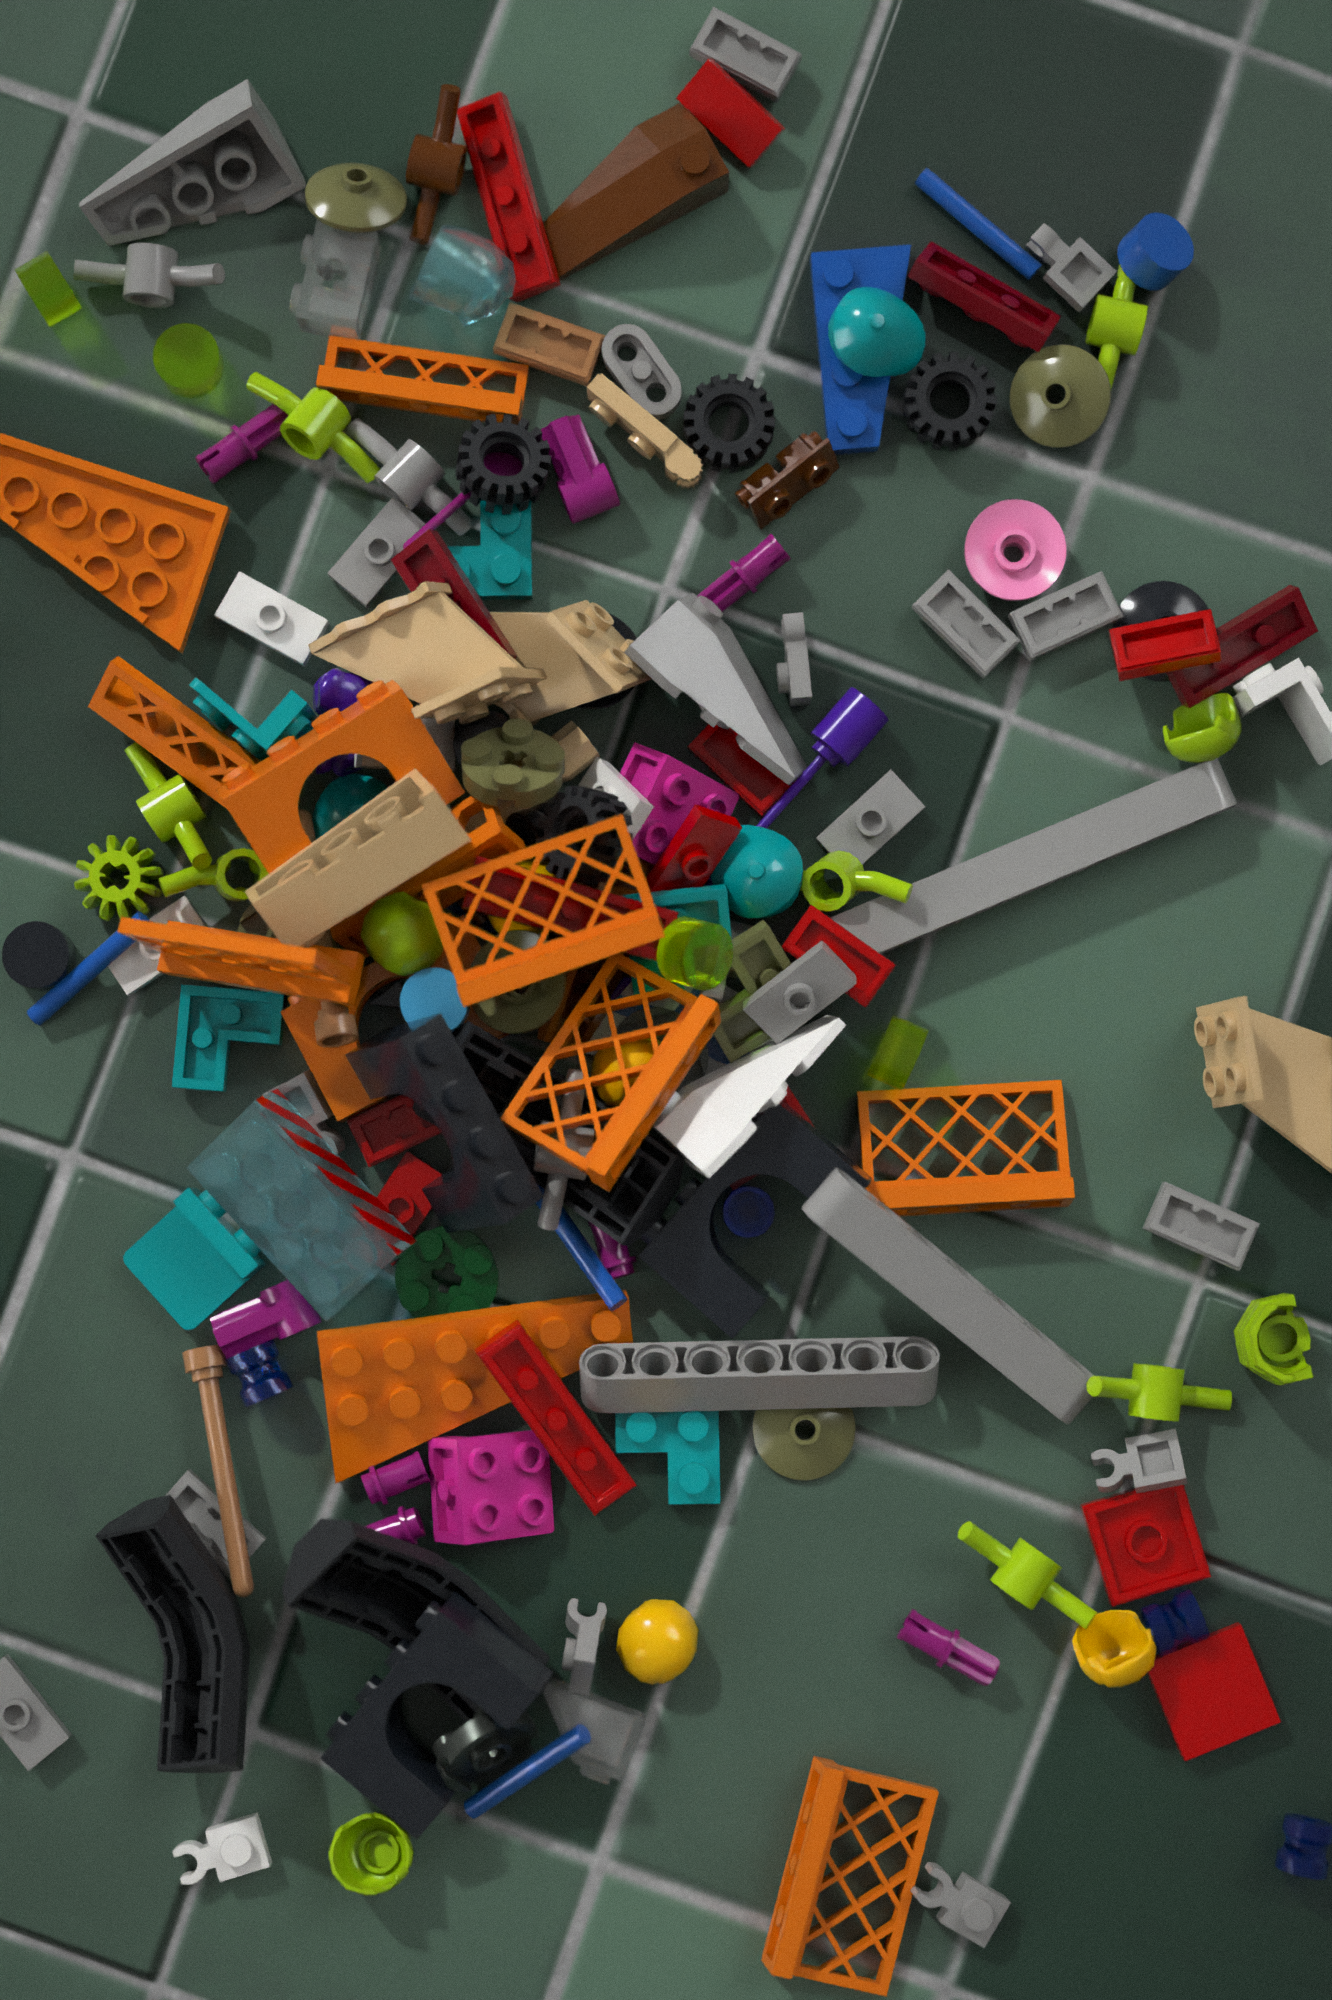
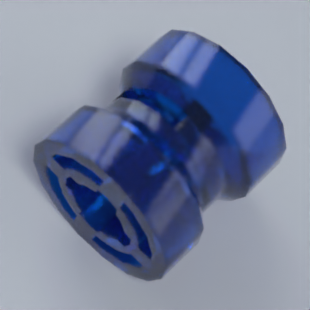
M753 1186L740 1187L731 1192L724 1200L722 1208L723 1221L727 1228L735 1235L745 1238L758 1237L765 1233L772 1225L775 1215L774 1203L770 1196L762 1189Z
M274 1339L226 1359L231 1374L238 1376L242 1384L240 1395L245 1407L294 1387L288 1372L281 1370L277 1359L280 1353Z
M1189 1589L1174 1594L1172 1601L1164 1605L1154 1602L1140 1608L1146 1629H1151L1154 1643L1157 1646L1156 1651L1160 1657L1176 1652L1179 1644L1187 1641L1196 1644L1210 1637L1200 1607Z
M1285 1813L1282 1830L1286 1835L1284 1846L1277 1850L1274 1866L1297 1876L1326 1880L1330 1865L1326 1858L1327 1847L1332 1844V1823L1302 1814Z

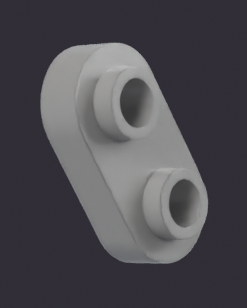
M621 324L612 328L606 334L602 343V359L606 369L621 390L657 420L671 416L677 410L681 401V383L676 373L642 328L632 324ZM629 347L635 350L637 355L632 361L626 362L618 357V352L623 348ZM653 388H659L665 392L666 396L660 402H652L647 398L648 391Z

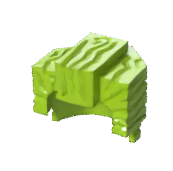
M1289 1293L1252 1300L1233 1330L1240 1364L1276 1385L1314 1378L1311 1365L1306 1364L1303 1356L1304 1351L1310 1350L1311 1339L1308 1326L1303 1317L1294 1316V1313H1292L1293 1306L1297 1307L1294 1294Z

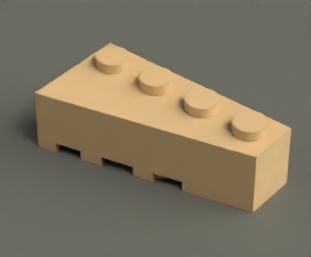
M415 768L247 889L245 893L282 944L308 948L316 943L325 934L327 929L343 919L356 914L364 906L471 841V839L435 788Z

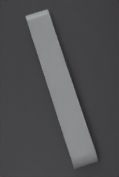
M836 1167L804 1203L802 1210L818 1226L1062 1422L1069 1425L1091 1401L1093 1396L1087 1392L1086 1384L1088 1379L1094 1375L844 1171Z
M916 1336L605 1343L593 1345L581 1354L579 1361L580 1392L582 1403L588 1409L598 1413L918 1406L930 1402L936 1395L940 1353L932 1341Z

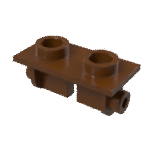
M815 431L811 432L808 436L802 433L796 440L775 455L778 463L784 468L780 473H777L766 462L739 483L741 488L735 492V496L745 509L751 508L757 525L761 530L773 520L786 515L794 503L813 488L824 485L830 479L832 473L840 468L828 438L823 440Z

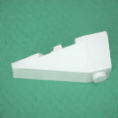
M825 1015L795 1030L779 1044L773 1041L683 1086L678 1092L675 1091L652 1126V1129L675 1152L685 1158L684 1162L689 1167L710 1178L755 1132L757 1127L751 1119L756 1113H762L769 1107L777 1106L786 1096L788 1084L785 1080L791 1073L794 1076H799L808 1070L843 1030L846 1024L838 1017Z

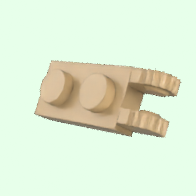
M597 374L587 386V399L592 402L588 407L589 410L605 425L612 427L616 422L630 434L627 441L642 456L650 460L656 455L662 460L665 465V476L671 482H676L677 486H681L682 489L687 488L688 490L690 487L694 488L696 484L698 485L699 480L702 478L700 476L702 474L701 468H703L698 454L694 455L693 450L682 442L678 436L605 375Z

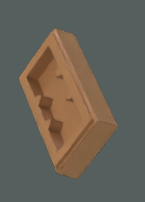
M510 302L496 338L493 353L587 387L591 382L602 352V343L605 335Z

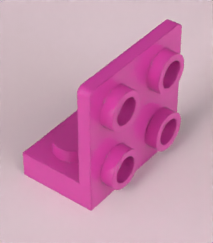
M635 742L620 771L654 806L633 839L637 856L653 865L656 864L695 804L731 816L739 800L737 792L667 754Z
M532 1430L472 1437L438 1436L427 1441L434 1542L468 1545L549 1534L554 1531L550 1457L548 1451Z

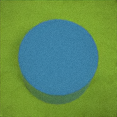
M437 967L425 968L413 974L404 984L400 995V1008L407 1023L441 1013L451 1032H454L465 1023L469 1015L470 1005L463 1007L456 988L457 983L454 974L446 969Z

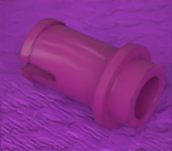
M588 1221L599 1259L613 1279L634 1274L633 1263L637 1262L635 1256L630 1257L628 1246L621 1245Z
M419 1451L376 1470L374 1466L368 1467L370 1472L361 1475L372 1505L382 1501L383 1505L388 1504L387 1498L423 1483L431 1482Z
M404 1506L398 1507L397 1514L366 1525L368 1528L414 1545H418L419 1538L426 1536L422 1519L416 1507L406 1509Z

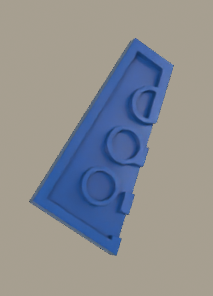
M911 245L811 252L810 266L826 438L831 442L835 455L878 451L890 376L872 377L862 375L844 365L836 357L828 336V324L831 314L842 298L855 288H879L903 300Z

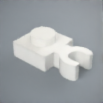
M258 1812L208 1827L205 1831L207 1844L203 1845L199 1841L187 1840L178 1844L172 1851L174 1857L190 1854L197 1860V1869L187 1871L180 1877L181 1884L185 1885L200 1881L206 1872L212 1868H216L219 1882L268 1868L272 1864Z

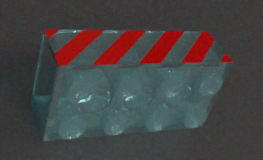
M278 1089L256 1099L186 1167L326 1322L350 1305L416 1242L413 1236Z

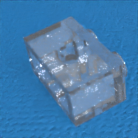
M317 219L314 235L306 234L302 246L301 264L307 265L303 284L297 282L294 284L290 300V313L295 314L300 331L325 337L331 335L361 340L381 251L377 231L366 233L347 232L332 228ZM334 273L341 274L342 280H336L333 289L326 287L325 281H332Z

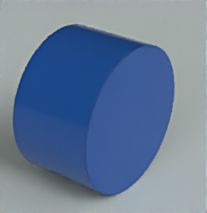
M1150 213L1144 216L1121 239L1117 255L1122 270L1132 282L1144 289L1158 291L1166 288L1190 265L1194 257V246L1189 233L1176 219L1163 213Z

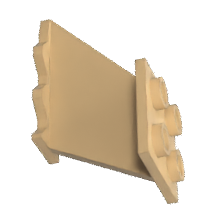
M425 581L415 591L404 596L386 600L378 604L372 612L336 625L330 633L308 644L312 655L372 682L383 680L386 684L393 679L403 689L409 699L420 703V705L411 709L414 718L436 719L437 724L448 723L459 719L460 724L477 721L489 714L488 706L500 700H503L504 704L522 700L533 693L532 685L547 679L544 669L523 668L447 596L452 593L449 583Z
M587 600L550 612H490L518 657L515 660L523 668L544 669L547 679L531 686L533 693L530 696L509 704H504L503 700L494 703L501 707L509 715L510 719H525L531 722L532 725H536L541 718L613 693H619L652 679L624 653L634 641L625 639L612 626L614 624L613 618L597 603H589Z
M1247 996L1235 997L1197 1007L1194 1032L1198 1044L1203 1047L1206 1064L1203 1072V1084L1207 1095L1212 1099L1213 1108L1242 1104L1332 1174V1037L1250 1009Z

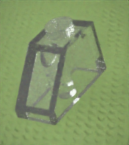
M551 1676L545 1684L544 1696L561 1735L578 1724L584 1725L591 1735V1742L571 1755L572 1761L581 1765L580 1773L592 1780L605 1784L609 1783L610 1778L622 1782L644 1727L645 1713L590 1692L589 1696L568 1693L570 1683Z

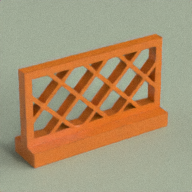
M623 814L421 885L457 983L456 988L463 1007L665 937V930L655 907ZM616 828L623 851L615 868L586 856L595 835ZM586 839L581 852L566 846ZM558 849L577 858L564 886L535 873L544 853ZM536 856L530 870L516 864ZM626 858L633 878L620 872ZM582 861L611 875L598 902L569 889ZM508 867L527 876L514 904L485 890L495 870ZM486 874L480 887L467 882V880ZM616 877L637 887L644 906L643 908L621 914L603 905ZM532 879L561 892L548 920L519 906ZM457 884L476 893V897L464 921L443 911L436 891ZM566 895L594 908L586 928L572 932L553 923ZM482 897L511 910L498 937L469 924ZM600 911L613 917L594 925ZM516 913L545 926L535 946L523 950L503 940ZM448 922L460 927L455 941ZM550 929L564 935L544 942ZM466 931L494 944L486 963L467 970L464 969L457 950ZM500 947L512 952V954L494 960Z
M121 917L118 933L160 952L157 971L166 975L355 1006L365 961V955L359 952L319 945H311L308 948L282 944L277 938L169 920L167 924Z
M621 953L609 956L500 1119L503 1125L590 1176L591 1182L610 1192L721 1023L719 1003L701 993L696 997ZM620 969L637 979L640 994L610 1001L606 986L616 971ZM644 983L655 990L646 992ZM602 994L604 1002L595 1004L599 996ZM671 998L685 1006L676 1021L653 1025L648 1003ZM643 1004L648 1028L617 1034L612 1011ZM607 1013L612 1036L581 1043L578 1028L586 1017ZM666 1034V1036L658 1046L656 1036ZM574 1035L576 1044L567 1046V1044ZM651 1038L654 1054L649 1062L625 1069L620 1045ZM615 1047L620 1070L589 1077L584 1053ZM578 1055L583 1079L553 1086L550 1069L556 1060ZM638 1077L630 1089L628 1079ZM545 1078L547 1087L538 1089ZM623 1081L626 1096L619 1107L597 1111L592 1087ZM586 1089L591 1113L561 1120L556 1096ZM550 1098L555 1122L532 1127L518 1118L528 1102ZM609 1120L603 1131H601L600 1122ZM594 1123L597 1140L586 1157L566 1146L563 1130ZM557 1132L559 1142L546 1134Z
M1062 1080L857 1091L862 1170L872 1177L870 1184L865 1189L899 1217L1069 1207L1075 1198L1074 1180L1070 1175ZM1051 1094L1053 1114L1041 1127L1018 1109L1028 1095ZM1020 1095L1013 1104L1004 1097ZM991 1097L1007 1110L990 1130L967 1112L977 1098ZM969 1098L962 1107L953 1100ZM941 1100L955 1112L954 1116L939 1133L935 1132L916 1115L926 1101ZM917 1101L911 1109L902 1103ZM890 1103L904 1117L885 1136L870 1123L868 1104ZM1011 1115L1034 1133L1033 1137L1018 1154L994 1135ZM960 1118L983 1136L966 1157L943 1138ZM909 1121L932 1139L915 1160L892 1142L894 1137ZM1052 1123L1054 1124L1055 1139L1045 1132ZM871 1135L881 1142L873 1152ZM1040 1138L1056 1152L1058 1171L1037 1172L1022 1157ZM988 1141L1011 1160L1004 1170L997 1175H986L971 1162ZM937 1144L960 1163L946 1178H934L919 1165ZM885 1148H888L908 1166L897 1180L874 1182L873 1161ZM1015 1165L1025 1172L1008 1174ZM964 1168L974 1175L957 1177ZM913 1171L922 1178L906 1180Z
M813 1756L761 1958L762 1963L771 1975L791 1980L792 1976H797L887 1997L913 1895L911 1889L916 1884L939 1794L935 1787L839 1765L833 1760ZM848 1780L866 1784L876 1800L853 1816H850L843 1804ZM877 1787L891 1791L886 1795L881 1796ZM905 1794L922 1798L917 1818L900 1828L888 1805ZM882 1810L894 1832L868 1848L856 1826ZM841 1812L845 1821L837 1825L839 1814ZM851 1830L863 1852L837 1868L829 1854L832 1841ZM913 1833L911 1843L909 1845L905 1837ZM900 1842L907 1854L905 1867L886 1879L874 1857ZM869 1861L881 1883L855 1899L843 1877ZM826 1864H828L832 1872L824 1876ZM837 1881L850 1903L824 1919L816 1906L819 1892ZM900 1884L898 1894L896 1896L893 1891V1888ZM887 1893L894 1905L892 1918L873 1931L861 1909ZM856 1913L868 1935L842 1951L830 1928ZM814 1915L818 1924L810 1928ZM825 1933L837 1955L820 1966L801 1963L806 1944ZM887 1936L883 1948L879 1940ZM873 1944L881 1957L876 1980L857 1976L848 1962L849 1959ZM843 1965L847 1973L835 1971L834 1969Z

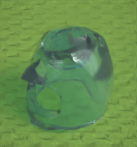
M444 224L435 237L418 278L411 288L409 300L421 305L433 306L459 317L463 327L473 325L481 318H488L494 315L504 301L513 296L516 283L513 262L506 256L503 250L488 238L468 228Z

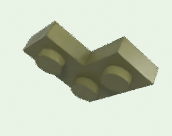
M764 920L720 947L745 988L719 1005L721 1023L713 1034L730 1063L771 1038L743 1010V1001L791 965V962Z

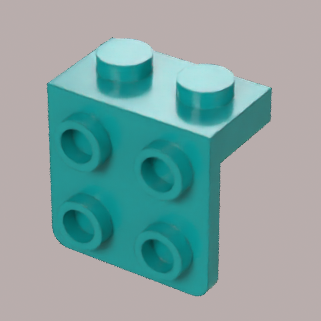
M195 677L189 684L198 695L192 703L201 710V713L222 731H225L229 725L233 726L236 731L231 736L239 742L240 746L261 761L269 757L267 750L278 741L288 736H294L295 739H298L314 729L311 724L317 716L309 704L293 690L285 696L257 729L198 678Z
M188 1187L173 1201L176 1206L125 1252L123 1261L183 1329L192 1330L206 1320L263 1268L266 1263L258 1255L263 1250L259 1243L243 1227L236 1231L223 1217L228 1210L209 1189L201 1192L198 1188Z

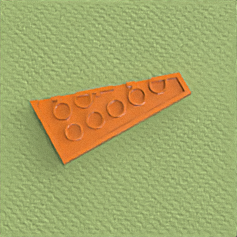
M0 433V520L183 654L231 514L229 507Z
M626 1289L622 1290V1292L627 1297V1301L613 1311H610L600 1295L595 1293L317 1331L335 1484L369 1469L368 1467L384 1462L510 1403V1399L478 1357L475 1349L517 1319L560 1378L578 1371L581 1354L593 1345L633 1343L629 1296Z

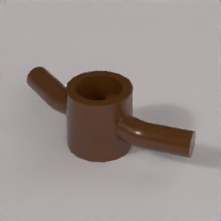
M452 84L441 85L432 137L418 133L415 135L407 163L406 183L421 188L409 239L421 245L429 244L441 193L452 196L458 194L467 161V146L452 142L461 91L458 86Z

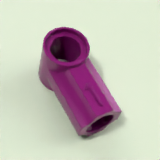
M579 414L561 417L540 429L542 441L547 440L550 446L548 455H551V463L559 480L556 482L557 488L572 524L620 506V501L609 472L604 463H599L593 449V444Z
M302 1274L259 1292L260 1297L243 1304H238L210 1318L214 1336L226 1359L278 1337L279 1340H282L322 1322Z

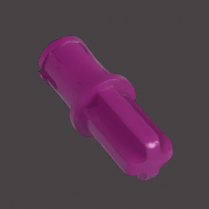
M272 404L241 427L231 426V433L212 447L195 456L199 467L206 476L210 475L208 478L213 484L217 483L219 479L246 460H256L258 458L256 452L282 435L280 425L289 415Z
M769 534L757 547L747 555H744L736 563L732 559L729 562L732 567L700 592L697 597L704 596L723 612L749 590L755 594L758 591L755 587L776 569H779L791 560V558L775 537Z
M911 1609L902 1624L904 1626L903 1629L901 1628L898 1632L897 1639L903 1640L937 1659L936 1666L940 1668L946 1664L982 1686H988L993 1681L999 1670L1000 1661L998 1658L959 1637L960 1630L955 1628L951 1632L917 1613L915 1609Z

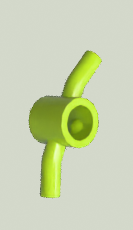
M1120 263L1113 296L1108 297L1098 294L1096 297L1085 340V345L1101 348L1098 361L1108 375L1111 390L1120 353L1135 356L1137 353L1148 311L1147 305L1132 302L1136 284L1127 277Z
M258 372L251 374L246 384L247 390L274 404L289 415L280 425V431L283 438L295 451L311 460H318L331 448L366 483H370L375 479L374 476L381 468L354 440L343 433V430L351 422V416L345 405L335 395L325 389L313 387L301 400L290 390Z
M133 743L125 749V753L149 790L147 794L136 800L139 809L162 843L176 836L192 866L197 870L206 869L210 866L212 857L194 827L195 823L207 817L203 807L180 774L167 781L149 751L138 743Z
M240 848L225 853L218 858L214 865H210L206 869L197 870L191 866L158 878L165 897L199 885H213L219 895L227 900L238 902L248 900L249 898L245 893L247 889L243 887L233 889L226 881L225 873L231 868L232 859H242L248 863L250 871L254 873L252 886L269 873L255 851Z
M839 850L828 853L810 866L807 871H803L800 891H803L804 897L810 905H813L818 910L829 912L841 908L859 894L860 891H872L906 904L910 898L913 884L880 872L864 871L863 865L857 857L849 852ZM825 869L833 870L840 876L844 886L843 893L835 892L829 888L824 879Z
M1133 1363L1131 1379L1091 1376L1086 1384L1087 1392L1093 1397L1129 1400L1127 1415L1155 1420L1179 1422L1181 1405L1230 1411L1232 1404L1231 1390L1183 1385L1185 1369Z
M970 1521L965 1522L960 1527L958 1538L998 1566L990 1580L1030 1610H1033L1039 1600L1043 1598L1084 1629L1089 1627L1098 1612L1053 1581L1062 1569L1060 1565L1021 1537H1019L1010 1550Z

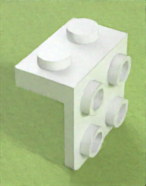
M1297 658L1275 671L1271 663L1233 686L1237 694L1233 698L1236 702L1240 718L1278 697L1319 765H1323L1332 759V712H1330L1320 695L1324 692L1321 680L1310 666L1304 667L1300 659Z

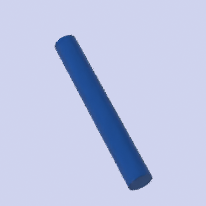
M926 168L915 181V185L1028 281L1035 276L1042 264L929 168Z
M140 911L131 917V919L151 922ZM118 930L114 932L27 1010L30 1019L39 1026L44 1024L136 941L118 933Z
M538 1185L539 1189L541 1190L544 1196L545 1189ZM543 1198L536 1202L539 1209H541ZM562 1206L558 1228L554 1231L609 1310H616L627 1301V1297Z
M578 1724L465 1800L464 1809L466 1813L473 1819L478 1818L590 1743L591 1735L584 1725Z

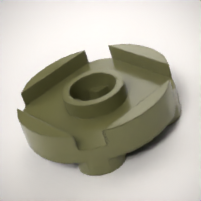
M520 718L510 719L502 727L487 730L463 742L461 746L462 783L471 796L488 805L498 807V799L515 800V808L539 805L555 796L562 786V776L565 772V752L551 736L534 730L532 723L528 720Z

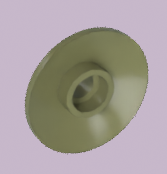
M342 163L326 167L316 172L309 179L305 188V202L311 214L322 223L342 231L366 233L385 229L396 223L406 209V192L398 179L383 169L367 164Z
M1053 345L1032 354L1016 372L1010 390L1011 411L1022 432L1033 441L1054 448L1074 446L1090 438L1103 424L1111 403L1110 381L1101 363L1087 351L1071 345ZM1056 385H1062L1066 392L1064 400L1059 404H1052L1048 396L1049 391Z
M513 930L508 931L503 940L524 950L535 946L540 935L531 931ZM488 941L479 950L470 968L486 963L494 947L493 943ZM500 947L494 960L512 954V952ZM566 972L531 983L523 994H520L517 988L471 1005L478 1017L495 1030L509 1034H522L533 1031L545 1024L558 1010L565 994Z
M851 1408L755 1410L752 1424L754 1443L761 1458L775 1472L795 1480H813L826 1476L836 1470L849 1455L856 1432L855 1418ZM801 1420H810L814 1424V1434L808 1439H801L795 1433V1427Z

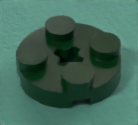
M440 1226L421 1232L415 1237V1243L406 1245L396 1265L395 1285L401 1305L414 1318L484 1309L491 1306L498 1290L499 1270L492 1251L478 1235L469 1230L446 1233L444 1227ZM446 1262L454 1264V1273L462 1276L460 1286L452 1285L448 1293L440 1291L439 1282L432 1278L434 1270H443Z

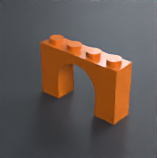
M393 679L386 684L383 680H379L366 686L356 695L358 701L341 712L339 708H334L323 713L312 722L311 725L314 729L298 739H295L294 736H288L278 741L267 750L269 757L253 767H250L249 764H243L223 777L222 782L224 785L216 789V792L269 874L312 843L300 822L298 800L301 788L308 775L319 764L329 758L342 754L369 756L386 767L394 782H397L416 768L435 788L446 805L465 794V791L422 720L414 718L411 710L414 707L405 692Z
M462 915L458 919L464 921L465 916ZM448 922L455 941L460 927ZM468 931L465 932L457 948L465 970L471 967L475 956L481 949L475 934ZM443 949L442 955L431 967L443 968L452 972L446 952ZM376 961L363 967L355 1006H346L349 1009V1014L355 1016L358 1039L348 1045L340 1047H321L317 1045L314 1022L318 1019V1011L322 1009L321 1001L290 996L287 999L290 1006L280 1011L338 1122L344 1123L388 1099L387 1096L375 1099L369 1098L345 1054L361 1045L359 1040L360 1016L371 996L385 985L398 980L409 979L413 974L407 976L395 974L384 969ZM470 1005L469 1015L465 1023L469 1021L499 1039L510 1035L509 1033L489 1027L478 1017L472 1005Z

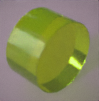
M47 250L14 269L50 328L83 309Z
M190 323L177 324L165 330L155 343L153 350L155 369L165 386L174 394L184 398H198L213 391L220 383L224 373V359L214 337L203 327Z
M687 916L675 919L666 927L665 937L660 938L657 948L658 967L665 979L701 991L711 990L718 986L727 976L733 960L732 939L723 926Z
M892 1014L870 1061L866 1075L902 1091L922 1050L928 1029Z

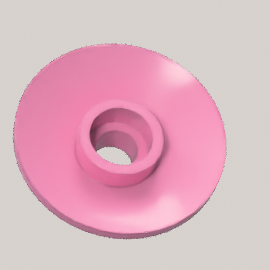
M1004 500L984 509L971 524L964 544L965 562L974 581L990 595L1008 601L1031 599L1048 590L1061 574L1066 560V540L1060 524L1045 508L1026 500ZM1009 546L1019 548L1022 553V559L1018 562L1008 561L1004 556V549Z

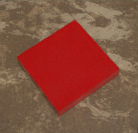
M1184 1485L1137 1494L1135 1488L1080 1504L1108 1601L1112 1607L1211 1577Z
M1239 1622L1156 1655L1154 1667L1147 1672L1184 1761L1281 1722L1243 1627Z

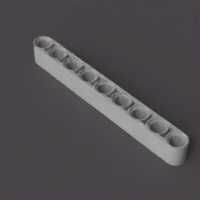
M1218 758L1213 761H1206L912 883L913 889L910 898L906 904L886 896H881L830 918L880 954H884L1208 819L1238 804Z

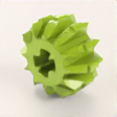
M107 836V852L105 853L96 844H90L88 851L95 858L93 863L90 864L85 860H78L76 864L78 869L89 874V877L74 882L76 890L91 891L84 898L83 906L91 910L100 905L99 918L105 921H109L113 917L116 909L120 920L121 917L131 918L132 905L144 915L150 912L149 905L142 898L145 894L155 898L161 896L162 891L156 886L149 884V880L158 879L164 875L163 869L160 867H147L156 855L154 851L146 848L137 853L139 841L131 836L124 842L122 849L116 836ZM116 868L124 873L130 872V875L124 876L129 882L123 889H119L114 885L109 887L108 883L114 882V879L109 876Z

